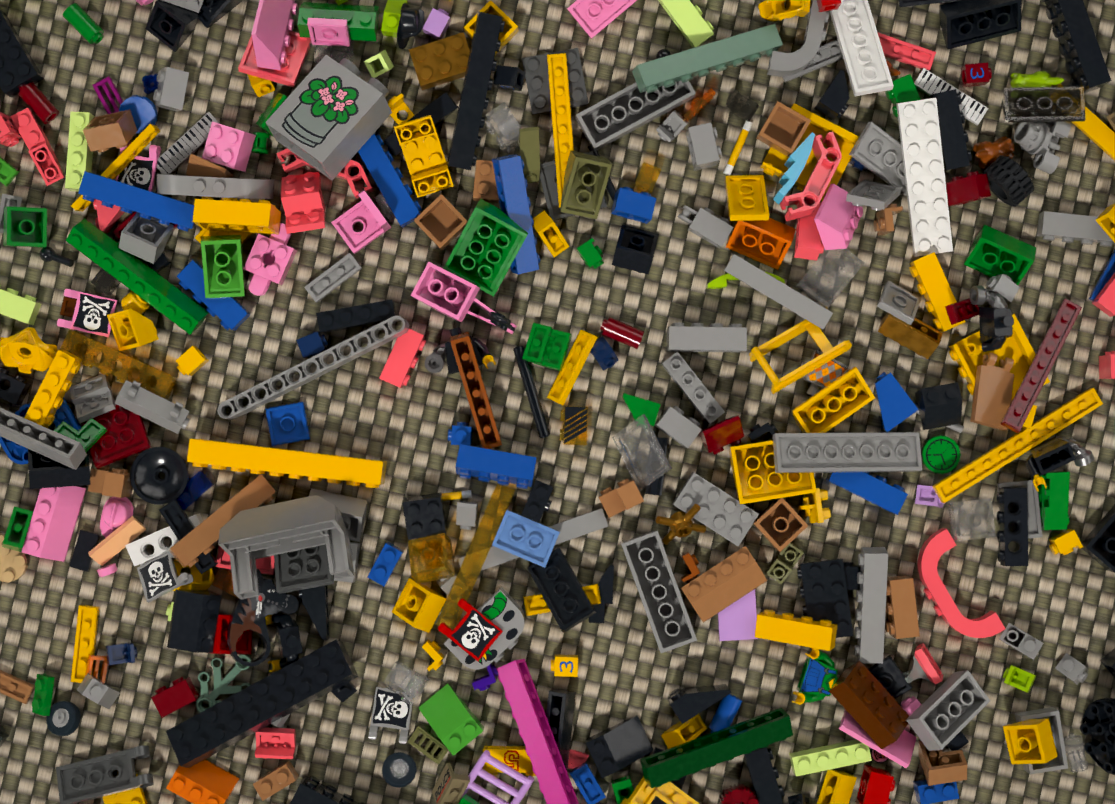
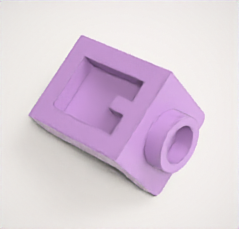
M917 485L915 504L943 508L945 503L940 501L932 486Z

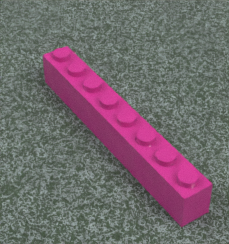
M525 659L514 660L497 668L498 678L504 687L505 697L510 703L512 716L517 722L519 735L523 738L526 746L525 751L530 757L532 770L537 776L539 788L544 795L546 804H579Z

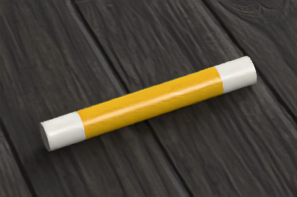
M746 120L723 172L728 176L732 173L753 124L752 122Z
M467 490L442 493L443 501L472 498V492Z

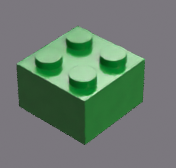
M4 207L3 246L47 247V208Z

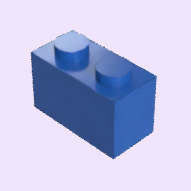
M629 187L619 188L615 193L611 214L647 224L652 220L656 198L651 197V194L647 192H634Z
M389 542L385 543L367 578L385 586L404 550Z
M926 779L913 782L916 801L919 804L959 799L956 782L928 786Z

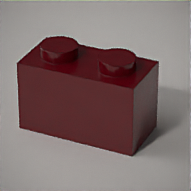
M978 171L967 173L965 178L963 176L951 178L952 182L946 183L949 206L962 205L991 197L987 174H979Z
M180 677L172 682L173 686L169 688L163 686L155 690L156 695L151 697L161 718L200 697L190 677L186 679Z

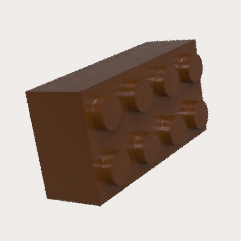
M860 660L845 669L829 690L881 749L897 741L908 725L906 721L909 717L908 713Z

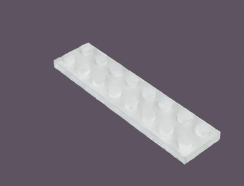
M929 98L896 103L913 255L918 257L933 252L935 254L953 251L937 99Z

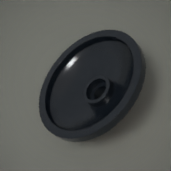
M153 447L143 451L134 460L130 470V481L135 493L142 500L156 505L167 504L180 497L186 489L189 478L188 468L184 459L176 451L166 447ZM161 472L165 473L164 479H161L159 476Z

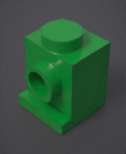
M593 238L577 248V252L589 269L592 267L597 269L604 264L601 258L603 253L597 245L593 246L595 243Z
M630 775L611 780L617 804H621L624 798L628 799L634 791ZM627 789L628 792L627 794L623 795L621 794V790Z

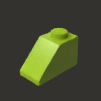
M387 0L381 28L383 36L397 38L401 7L404 3L407 4V0Z

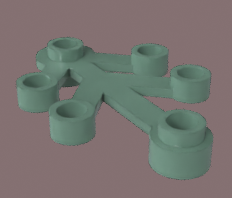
M247 654L239 656L241 659L245 658L247 661H252L251 657ZM221 657L212 659L214 690L209 694L208 681L211 679L210 673L207 671L201 672L198 675L201 697L197 699L195 704L197 711L201 713L223 701L215 700L220 694H235L243 690L244 685L251 686L247 682L242 685L228 686L241 670H246L250 666H245L235 661L236 665L222 680L221 667L224 661ZM219 660L220 666H215L214 661ZM202 674L207 675L208 678L206 681L202 680ZM203 701H207L209 703L208 708H205L203 706Z

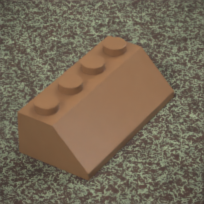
M744 546L683 586L681 590L704 623L765 583L767 579L747 547Z

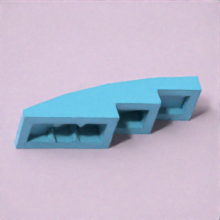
M813 132L789 156L784 164L788 170L779 181L783 187L773 199L777 204H780L789 193L804 169L815 137Z

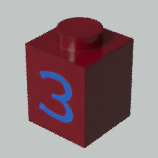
M988 62L965 64L961 68L962 87L983 86L990 82L992 71L991 68H988Z

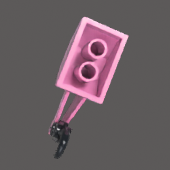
M428 262L410 295L459 322H462L466 314H469L495 325L510 334H513L517 327L504 315L493 311L475 298L480 290L478 286L431 262ZM472 303L488 312L491 320L468 311Z

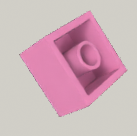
M212 122L202 159L245 172L256 135Z

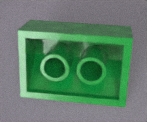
M984 224L971 246L964 265L990 277L1005 274L1015 284L1019 285L1035 260L1036 247Z

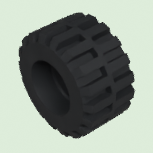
M1004 155L999 156L982 173L987 174L990 190L1001 201L1010 206L1016 207L1034 191L1033 182L1026 171L1017 162Z

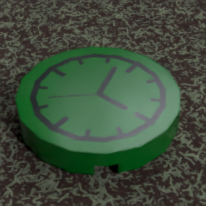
M946 436L930 438L922 447L921 452L923 464L933 473L939 474L948 473L955 469L961 455L957 443Z

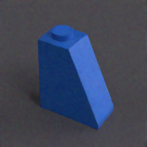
M883 372L875 378L877 382L874 385L883 427L888 432L919 409L892 373L886 374V372Z

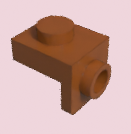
M686 552L681 556L690 573L681 577V580L690 583L700 574L696 566L699 562L694 554L690 555L689 552Z

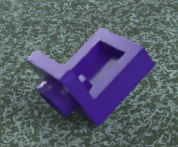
M490 664L487 666L488 675L472 681L474 690H486L490 688V684L497 681L498 671L495 665L492 666Z

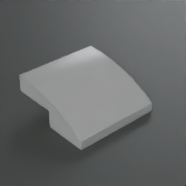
M105 373L70 387L71 401L75 405L77 419L80 423L116 409L113 393Z

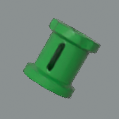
M253 132L256 137L251 152L268 154L266 149L267 139L270 138V134Z

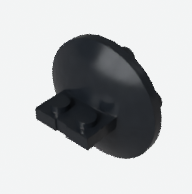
M1102 698L1095 700L1086 708L1080 730L1084 735L1091 734V742L1085 743V751L1090 754L1098 766L1107 773L1115 775V699Z

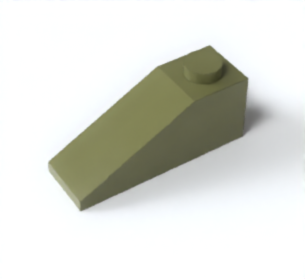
M539 127L519 129L517 155H520L523 159V174L527 183L539 182Z

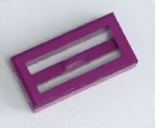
M108 76L93 84L92 86L107 114H111L112 111L99 89L101 85L115 112H119V108L105 84L109 83L121 105L123 99L111 77Z

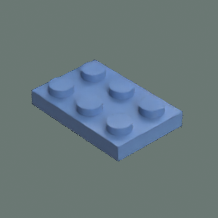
M506 510L492 546L545 568L560 532Z

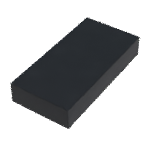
M80 530L69 567L86 572L90 571L93 559L89 556L88 552L98 545L99 534Z

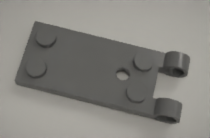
M137 746L56 767L60 804H75L135 788L154 785L153 774H143L136 777L134 759H144L150 756L149 746ZM118 770V776L113 777V771Z

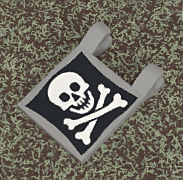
M170 551L137 567L146 602L148 603L180 586L193 582L192 574L188 575V573L184 572L178 576L173 561L175 557Z
M376 687L369 739L375 740L377 738L379 726L401 729L399 743H407L414 692Z

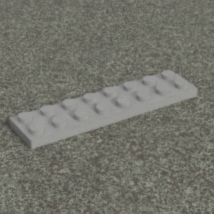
M919 432L773 434L775 473L922 471Z

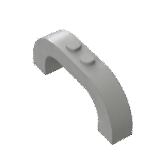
M810 0V12L808 13L803 46L792 53L772 51L767 75L778 77L791 76L804 70L813 61L821 41L825 40L826 29H824V23L828 22L830 11L819 12L817 0Z
M157 174V193L184 196L274 199V180Z

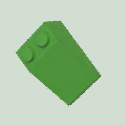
M203 236L201 239L205 298L245 296L242 236Z
M449 683L418 707L453 756L484 731V726Z

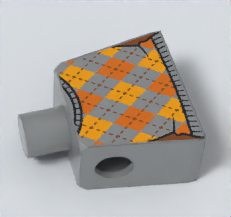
M814 350L810 361L823 353ZM833 359L805 375L804 380L811 383L806 394L810 396L815 395L821 389L841 377L847 371L848 366Z

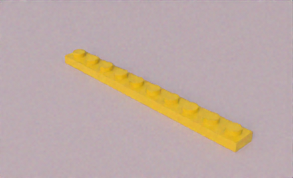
M1089 388L1033 423L1031 429H1023L1018 434H1015L936 483L932 487L942 503L949 501L1103 405L1100 397L1094 388Z

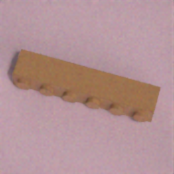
M260 474L169 549L170 553L183 568L187 565L191 568L199 561L197 557L200 554L204 553L206 555L215 548L213 544L219 540L220 529L242 510L259 507L262 503L267 505L274 499L272 495L276 491Z

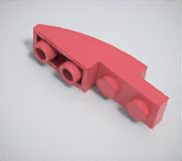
M30 108L12 115L11 118L28 147V152L46 185L48 186L65 178L57 157Z

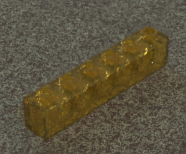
M69 329L60 350H66L83 359L81 364L89 368L95 366L100 369V373L106 376H110V374L117 376L116 380L121 383H125L126 380L131 383L136 381L141 384L140 387L165 399H169L178 379L75 330ZM82 345L87 347V352L84 355L80 353ZM100 353H103L105 356L102 363H99L97 360V356ZM117 361L122 363V368L119 371H116L114 367ZM134 369H138L140 373L137 379L132 377ZM151 377L157 379V384L154 387H151L149 384Z

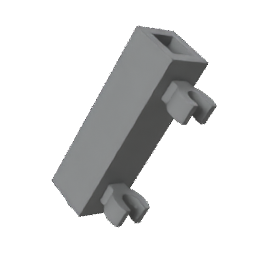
M125 381L117 395L115 404L176 434L180 432L181 428H186L190 420L187 418L190 411L184 409L183 404L177 401L174 404L140 387L141 384L133 381V383Z

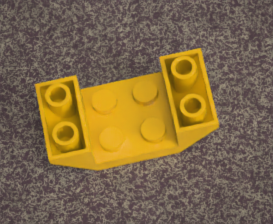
M431 115L394 126L417 198L454 187Z

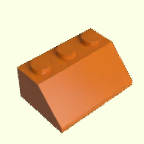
M770 217L769 220L736 221L726 248L778 270L793 241L796 229Z
M205 759L190 768L179 765L166 789L193 804H226L240 778Z

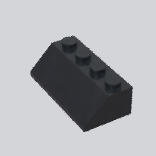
M959 0L939 5L940 25L946 48L952 49L1021 31L1022 0Z

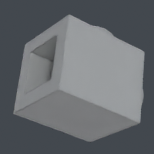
M1000 274L992 276L987 281L985 290H988L989 293H998L1008 304L1012 302L1020 287L1009 276Z

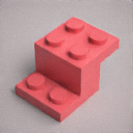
M307 172L301 175L282 177L281 201L286 216L285 228L287 234L325 228V204L321 191L320 172Z

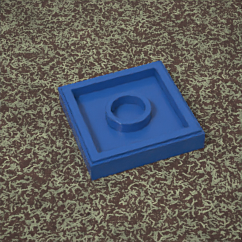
M304 402L265 408L272 446L310 439Z

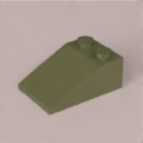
M570 151L565 169L560 212L597 219L612 163L607 158Z

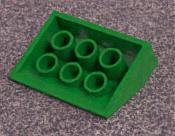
M480 198L443 269L478 286L482 291L494 297L528 233L499 208Z

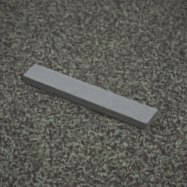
M735 254L732 255L724 269L728 274L821 329L825 328L833 314L831 311Z

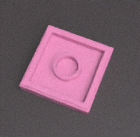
M308 18L307 25L312 45L350 46L351 40L347 20Z

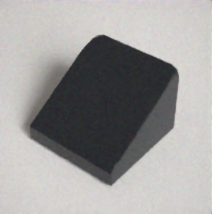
M164 252L154 264L146 261L148 266L156 273L171 263Z

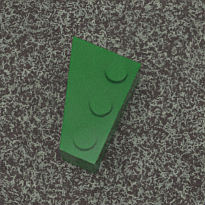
M1050 471L1040 475V477L1044 478L1047 489H1045L1043 484L1038 485L1042 530H1065L1067 525H1069L1070 472Z

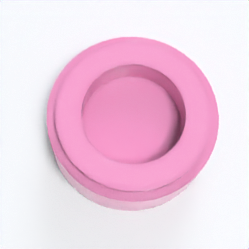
M116 563L99 568L97 572L99 577H104L116 572L118 569Z

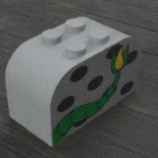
M502 586L477 609L503 631L479 661H476L450 638H447L443 643L463 665L470 669H483L493 661L497 663L504 656V650L507 647L512 649L518 643V637L524 629L525 614L523 609Z

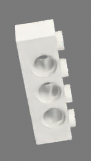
M200 513L189 517L195 528L203 522ZM170 526L125 546L135 567L141 566L168 552L179 540ZM166 536L172 539L170 547L164 544ZM148 544H151L154 547V553L152 555L149 554L146 550Z

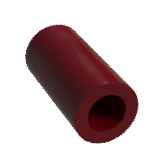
M33 82L19 88V96L44 124L50 123L58 116L59 111Z
M611 317L608 320L604 319L600 330H603L602 335L635 349H638L644 335V331Z

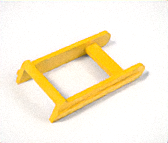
M805 319L761 346L752 348L749 356L751 362L755 360L759 362L771 380V392L774 394L848 351L852 343L846 340L833 347L822 330ZM808 331L823 354L779 379L764 358V355L801 333Z

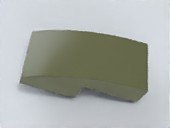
M790 542L779 552L766 574L782 585L795 564L804 554V550Z

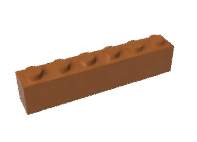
M469 331L451 336V346L482 448L491 449L501 446L500 434Z

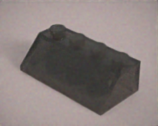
M1084 86L1004 88L1003 119L1005 122L1085 121Z

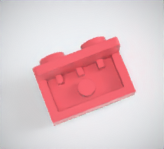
M264 727L256 732L255 758H294L296 749L295 729Z

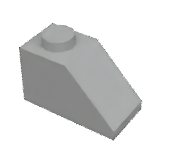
M457 502L456 525H460V529L471 530L472 526H476L478 503Z
M88 673L77 688L80 694L107 709L111 708L120 694L117 690Z

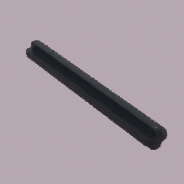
M523 346L515 347L513 351L539 437H548L550 432L529 362L522 359L525 349Z

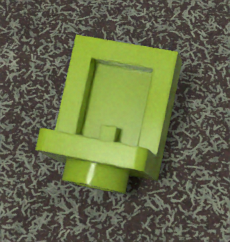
M1011 665L1010 668L1007 667L1003 678L1005 679L1004 683L1029 693L1036 675Z

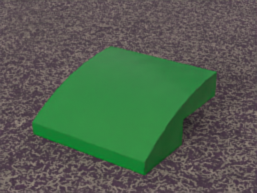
M533 323L522 359L561 371L572 338L571 333Z

